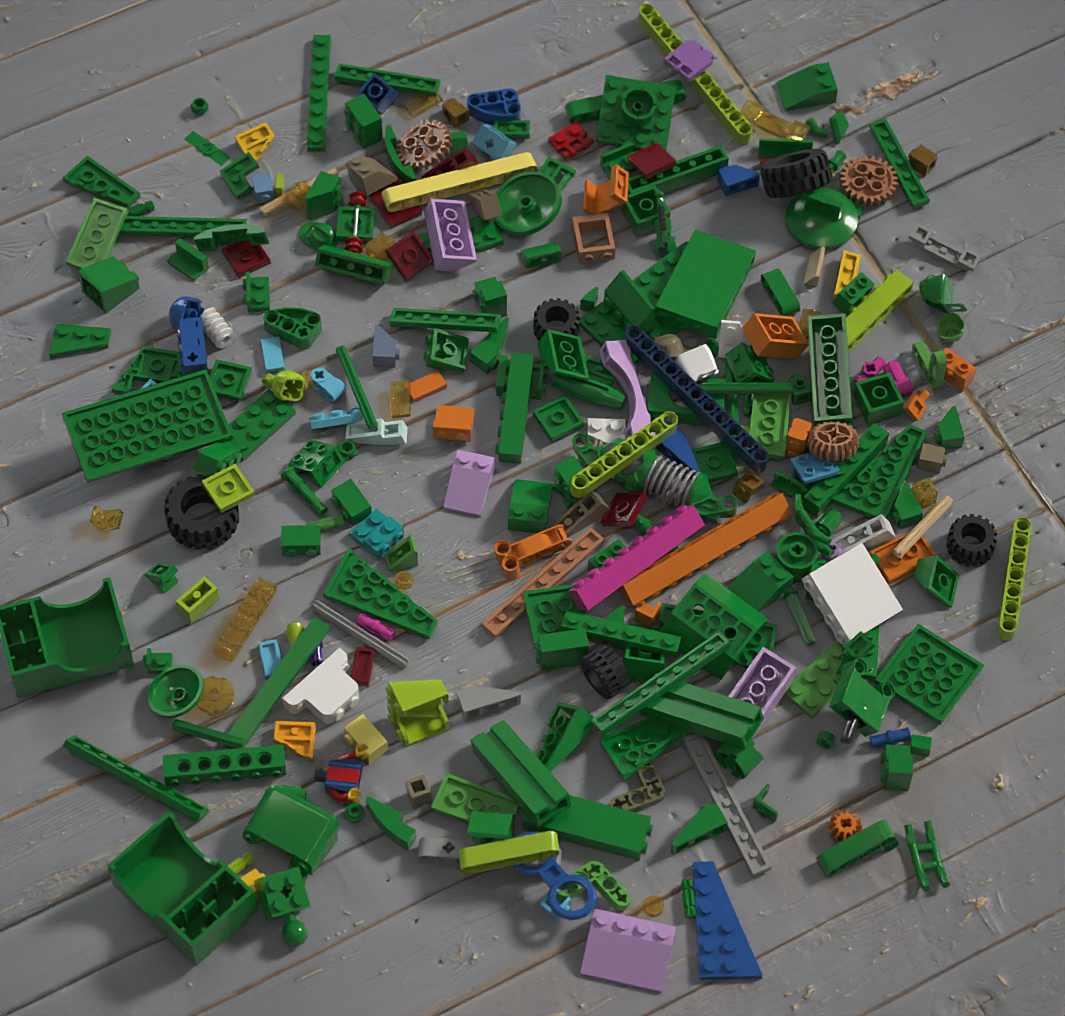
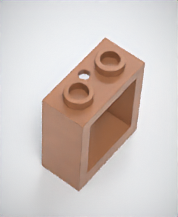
M608 213L572 217V231L579 263L615 259V244ZM599 230L606 231L607 246L583 248L580 233Z

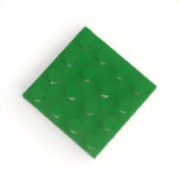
M918 623L876 677L874 683L879 685L886 681L890 682L895 688V696L941 725L983 670L984 664Z

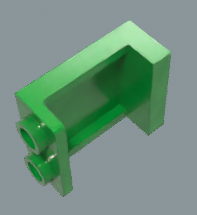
M500 355L496 396H502L503 392L507 391V387H504L505 376H509V370H506L508 355ZM542 359L541 364H534L529 399L541 400L542 393L546 392V382H543V379L548 375V366H545V362Z

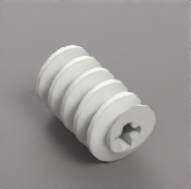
M213 307L208 308L200 316L202 317L204 332L217 348H225L234 341L236 336L232 334V328L220 317L221 315L216 312L217 310Z

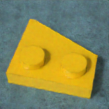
M264 122L236 135L234 140L243 155L250 152L257 162L273 142L275 136L267 122Z

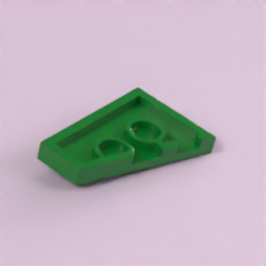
M56 324L49 353L50 358L66 353L67 355H72L74 352L82 350L89 352L109 348L111 328Z

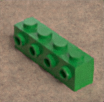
M328 245L318 248L315 267H319L324 271H335L340 275L354 276L359 280H370L379 285H383L390 280L393 262Z

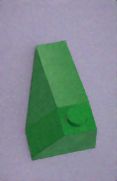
M558 702L547 722L549 730L547 735H543V748L537 753L536 757L551 772L587 737L593 729L591 720L595 717L579 706Z

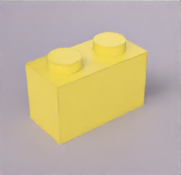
M364 714L344 727V739L348 745H353L356 748L358 744L364 743L369 747L364 750L369 753L368 758L361 756V759H365L369 764L388 751V741Z

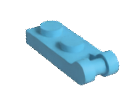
M353 406L349 411L334 410L331 414H313V417H309L311 429L359 422L362 420L363 415L358 406Z

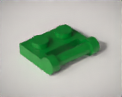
M550 157L546 159L538 171L549 175L554 180L557 179L561 172L565 173L558 184L561 192L569 180L576 174L574 168Z

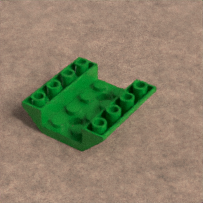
M704 573L674 608L659 632L680 636L679 650L687 654L718 631L725 636L726 630H734L736 633L734 638L729 639L725 636L732 647L703 666L707 671L722 680L755 634H758L768 621V618L711 576ZM701 606L704 609V613L696 615L693 612V608Z

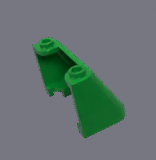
M272 784L265 791L242 833V839L251 845H258L261 840L295 857L296 867L300 868V872L312 876L337 842L339 822L332 814Z

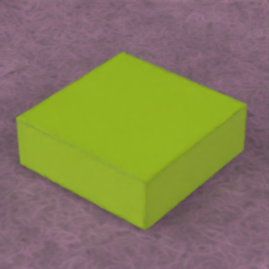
M284 173L276 174L275 192L278 198L284 195Z

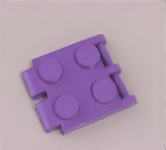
M694 39L691 42L689 40L684 42L667 55L663 62L672 66L676 73L683 75L687 82H691L713 65L715 55L706 48L703 49V46Z

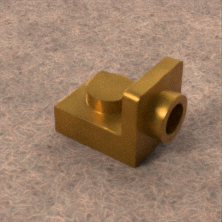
M750 471L738 478L732 493L744 503H747L751 495L763 487L765 481Z

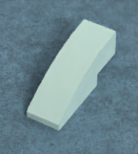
M382 418L376 419L378 425L372 430L367 427L365 421L347 423L346 441L372 445L406 444L408 427L403 420L384 422Z

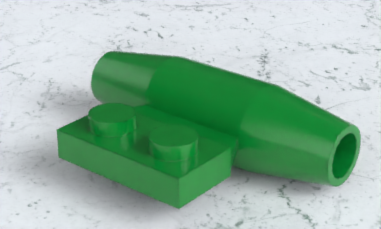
M585 356L589 375L588 381L554 374L552 385L573 397L599 406L623 409L627 395L611 387V385H614L616 378L604 367L603 362L599 359Z

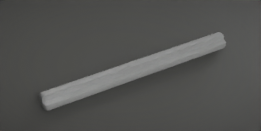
M315 601L312 604V611L371 649H376V652L396 665L406 668L409 664V658L323 603Z

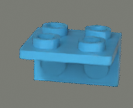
M811 453L790 458L792 478L796 480L801 478L804 484L840 474V470L834 461L820 460V457L816 458Z

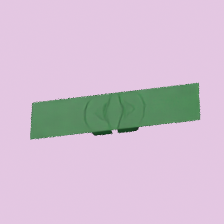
M192 131L184 138L185 141L220 166L231 158L195 131Z

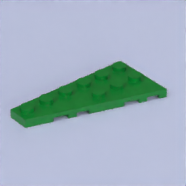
M648 718L600 737L599 742L622 779L625 780L691 731Z

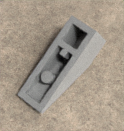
M464 687L457 691V703L463 719L466 721L521 704L520 691L488 687Z

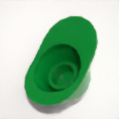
M305 223L298 231L299 239L316 251L323 245L335 248L338 246L336 233L326 223Z

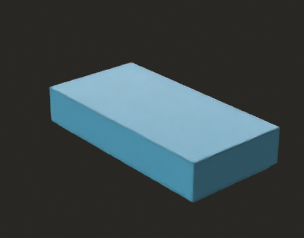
M279 336L261 339L266 373L284 371L285 367Z
M277 639L258 643L266 680L269 679L282 661Z

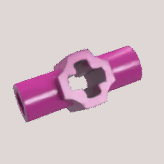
M878 356L872 362L866 361L862 366L861 374L854 380V385L855 382L878 376L883 366L886 365L885 360Z

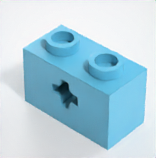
M485 124L481 125L472 141L477 146L476 149L478 151L489 154V158L493 161L509 157L517 145L492 126Z

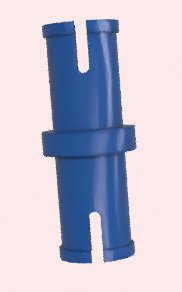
M909 727L895 731L886 730V733L869 736L870 745L872 748L887 744L894 745V743L904 740H911Z

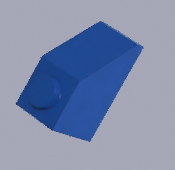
M735 164L718 169L717 181L725 196L759 186L760 174L758 172Z

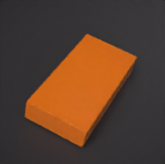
M438 370L405 385V389L413 402L447 388V383Z

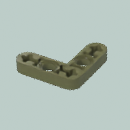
M652 760L645 767L636 771L642 787L615 796L611 799L610 806L615 807V804L619 803V805H622V809L635 812L663 801L665 788ZM651 772L654 778L646 780L643 778V774ZM655 784V786H654V787H655V790H656L657 792H660V793H659V796H656L655 794H653V787H652V785ZM640 796L643 801L640 804H636L632 801V798Z

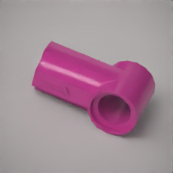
M893 360L883 366L885 374L891 373L901 396L913 393L912 383L908 377H905L898 362Z

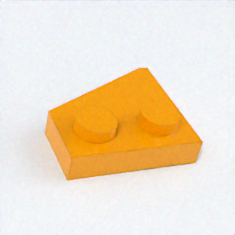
M276 721L274 742L279 745L284 744V748L313 761L316 722Z

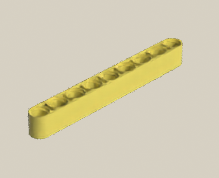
M525 152L385 189L381 196L387 210L395 212L429 203L430 199H444L502 184L517 174L530 171L537 172L538 167L531 153Z

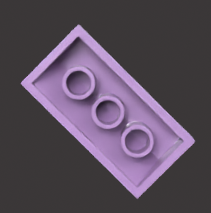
M430 199L424 210L436 271L453 272L475 263L477 257L465 201Z

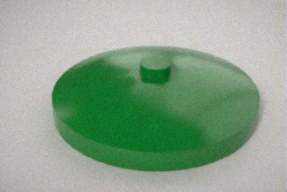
M530 171L511 177L496 191L502 215L497 216L498 219L494 221L502 231L514 236H527L543 230L552 223L560 211L562 194L559 186L552 177L542 172Z

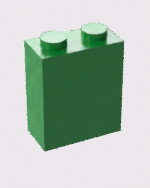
M586 629L538 635V642L535 643L536 664L540 663L541 670L581 665L582 657L587 655L589 650Z

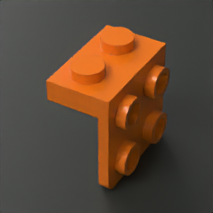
M437 406L436 417L433 421V439L471 442L474 409L458 406Z

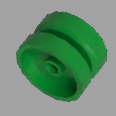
M800 532L788 533L777 543L775 559L794 576L793 582H801L802 578L811 573L813 564L817 562L819 549L811 536Z

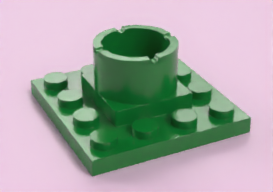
M606 75L595 143L619 147L624 144L633 143L634 149L641 150L657 142L667 151L676 86Z

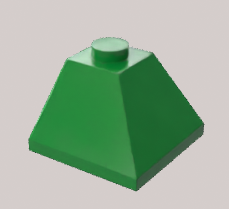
M937 555L918 559L914 576L925 589L947 607L952 608L960 574Z

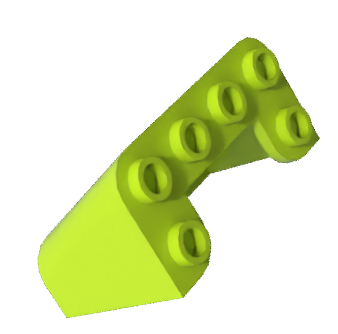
M441 679L388 682L386 687L388 694L386 698L389 704L387 705L388 719L391 725L395 724L397 739L399 742L402 741L405 747L449 730V720L441 705V699L444 704L449 703L448 693Z

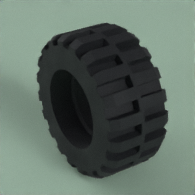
M807 149L779 156L769 160V162H765L760 168L765 193L768 197L775 199L808 193L826 186L832 180L828 156L822 149Z
M197 474V477L189 476L186 477L185 481L180 480L177 482V487L173 486L166 496L164 505L167 527L172 537H175L176 541L180 544L184 542L185 547L192 548L193 546L196 550H202L203 547L212 549L214 545H222L223 540L228 541L232 537L231 533H235L239 523L238 505L223 513L218 511L214 517L205 521H194L185 516L186 511L195 504L210 503L215 505L202 485V481L210 476H203V474Z

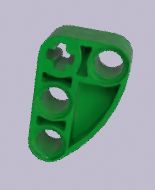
M284 307L266 311L263 315L264 329L267 333L275 337L279 336L281 340L299 349L310 348L322 331L321 316L308 309Z

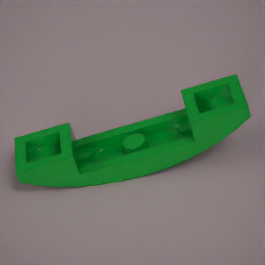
M387 125L385 130L386 155L393 172L399 174L404 184L417 181L410 164L402 165L395 151L397 149V137L391 125Z
M245 224L216 227L194 237L199 251L217 250V244L250 241L252 246L270 243L265 229Z

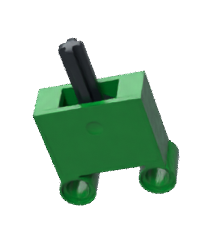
M861 658L842 665V674L829 705L834 712L846 721L840 738L841 743L847 745L852 742L856 730L864 737L879 732L889 702L895 696V688L890 682L886 681L873 687L861 677L868 670L866 662Z

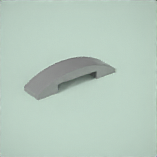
M919 223L915 225L908 238L921 250L950 266L974 271L982 257L981 255L967 248L962 251L933 236L932 230Z

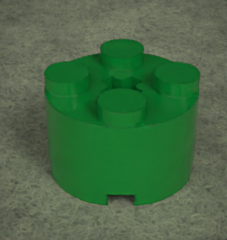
M751 740L746 749L723 742L715 753L724 769L729 767L733 771L731 775L740 780L747 777L764 759L753 747L755 745L753 740Z

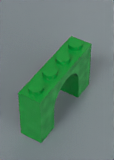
M651 372L648 401L650 421L655 420L665 412L671 411L678 417L677 424L707 426L688 407H681L675 404L669 396V388ZM707 377V383H726V379ZM709 394L724 409L725 394Z

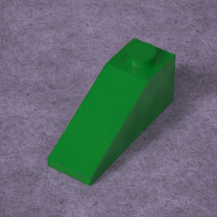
M508 317L500 322L497 333L490 332L470 352V362L486 374L491 370H495L499 365L500 355H502L509 331Z
M717 802L712 805L706 804L698 810L671 845L672 855L727 831L728 822Z

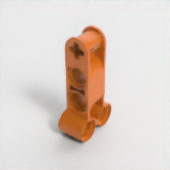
M556 525L513 544L506 540L496 542L494 545L495 558L498 563L502 564L505 578L510 580L516 579L520 575L521 567L564 550L571 545L572 541L566 536L564 526ZM514 566L515 568L508 569L507 567Z

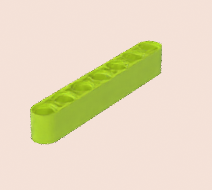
M671 411L663 413L574 475L571 480V494L577 498L586 496L646 452L676 432L677 415ZM665 422H671L672 425H667ZM638 442H639V443H642L643 445H642V446H639V445H637V444H635V443H638ZM621 453H627L628 456H623ZM611 463L614 466H607L606 464ZM591 474H597L598 477H593ZM581 484V485H583L584 487H580V488H579V487H577V486H575V485Z
M1025 517L1015 520L1011 533L997 635L1003 641L1012 640L1018 626L1032 526L1030 520Z

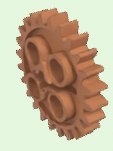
M427 119L426 123H423L421 120L418 126L414 123L413 129L408 127L409 132H403L405 137L399 138L401 143L396 145L398 147L396 152L402 165L410 164L413 171L418 169L421 172L423 167L428 170L429 165L434 167L435 162L441 163L440 158H446L444 153L450 152L447 147L452 146L450 143L452 138L445 124H442L441 121L437 123L435 119L432 122ZM417 137H419L423 141V143L426 145V147L430 149L432 153H429L425 149V147L417 140Z
M865 155L864 159L858 156L857 161L852 158L851 163L846 162V166L842 167V172L840 173L839 185H842L841 191H845V196L850 195V200L856 199V204L861 201L863 206L869 203L872 207L873 203L879 206L880 201L886 203L887 199L891 200L892 195H895L897 190L898 177H896V171H892L893 166L887 167V161L881 163V158L876 161L874 156L868 159L867 155Z

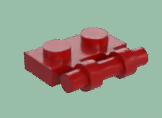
M578 122L548 137V143L558 154L565 151L562 153L564 159L576 156L581 150H587L595 141L592 137L585 139L587 138V132Z

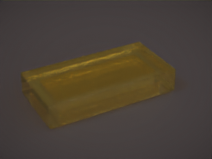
M439 93L437 97L419 94L405 102L404 108L413 118H416L442 103L443 98Z
M410 381L391 382V417L393 419L410 417Z

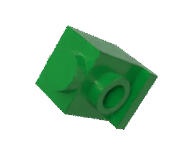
M792 375L788 382L792 384L791 400L793 405L811 402L812 388H810L806 375Z

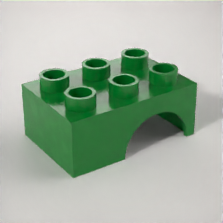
M110 577L103 579L102 586L96 593L79 602L57 605L48 603L41 596L0 606V634L18 698L134 666L130 644Z
M170 811L108 864L113 886L196 966L257 912L254 891L221 859L214 862L205 856L186 836L179 826L175 815Z

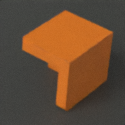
M658 602L653 607L643 603L641 608H636L634 621L646 627H653L660 616L662 604Z

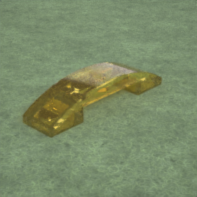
M749 99L740 110L750 123L769 134L783 139L803 140L811 129V126L797 120L791 123L763 111L764 106Z

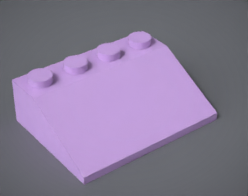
M595 909L580 975L662 993L676 927Z

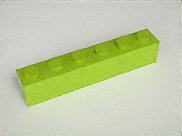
M896 270L892 274H888L884 282L873 289L872 294L865 296L857 308L854 307L850 311L849 316L846 317L849 352L912 292L914 281Z

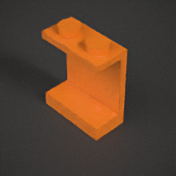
M616 164L611 167V179L599 186H596L588 179L585 180L583 210L589 215L603 214L626 203L629 173Z

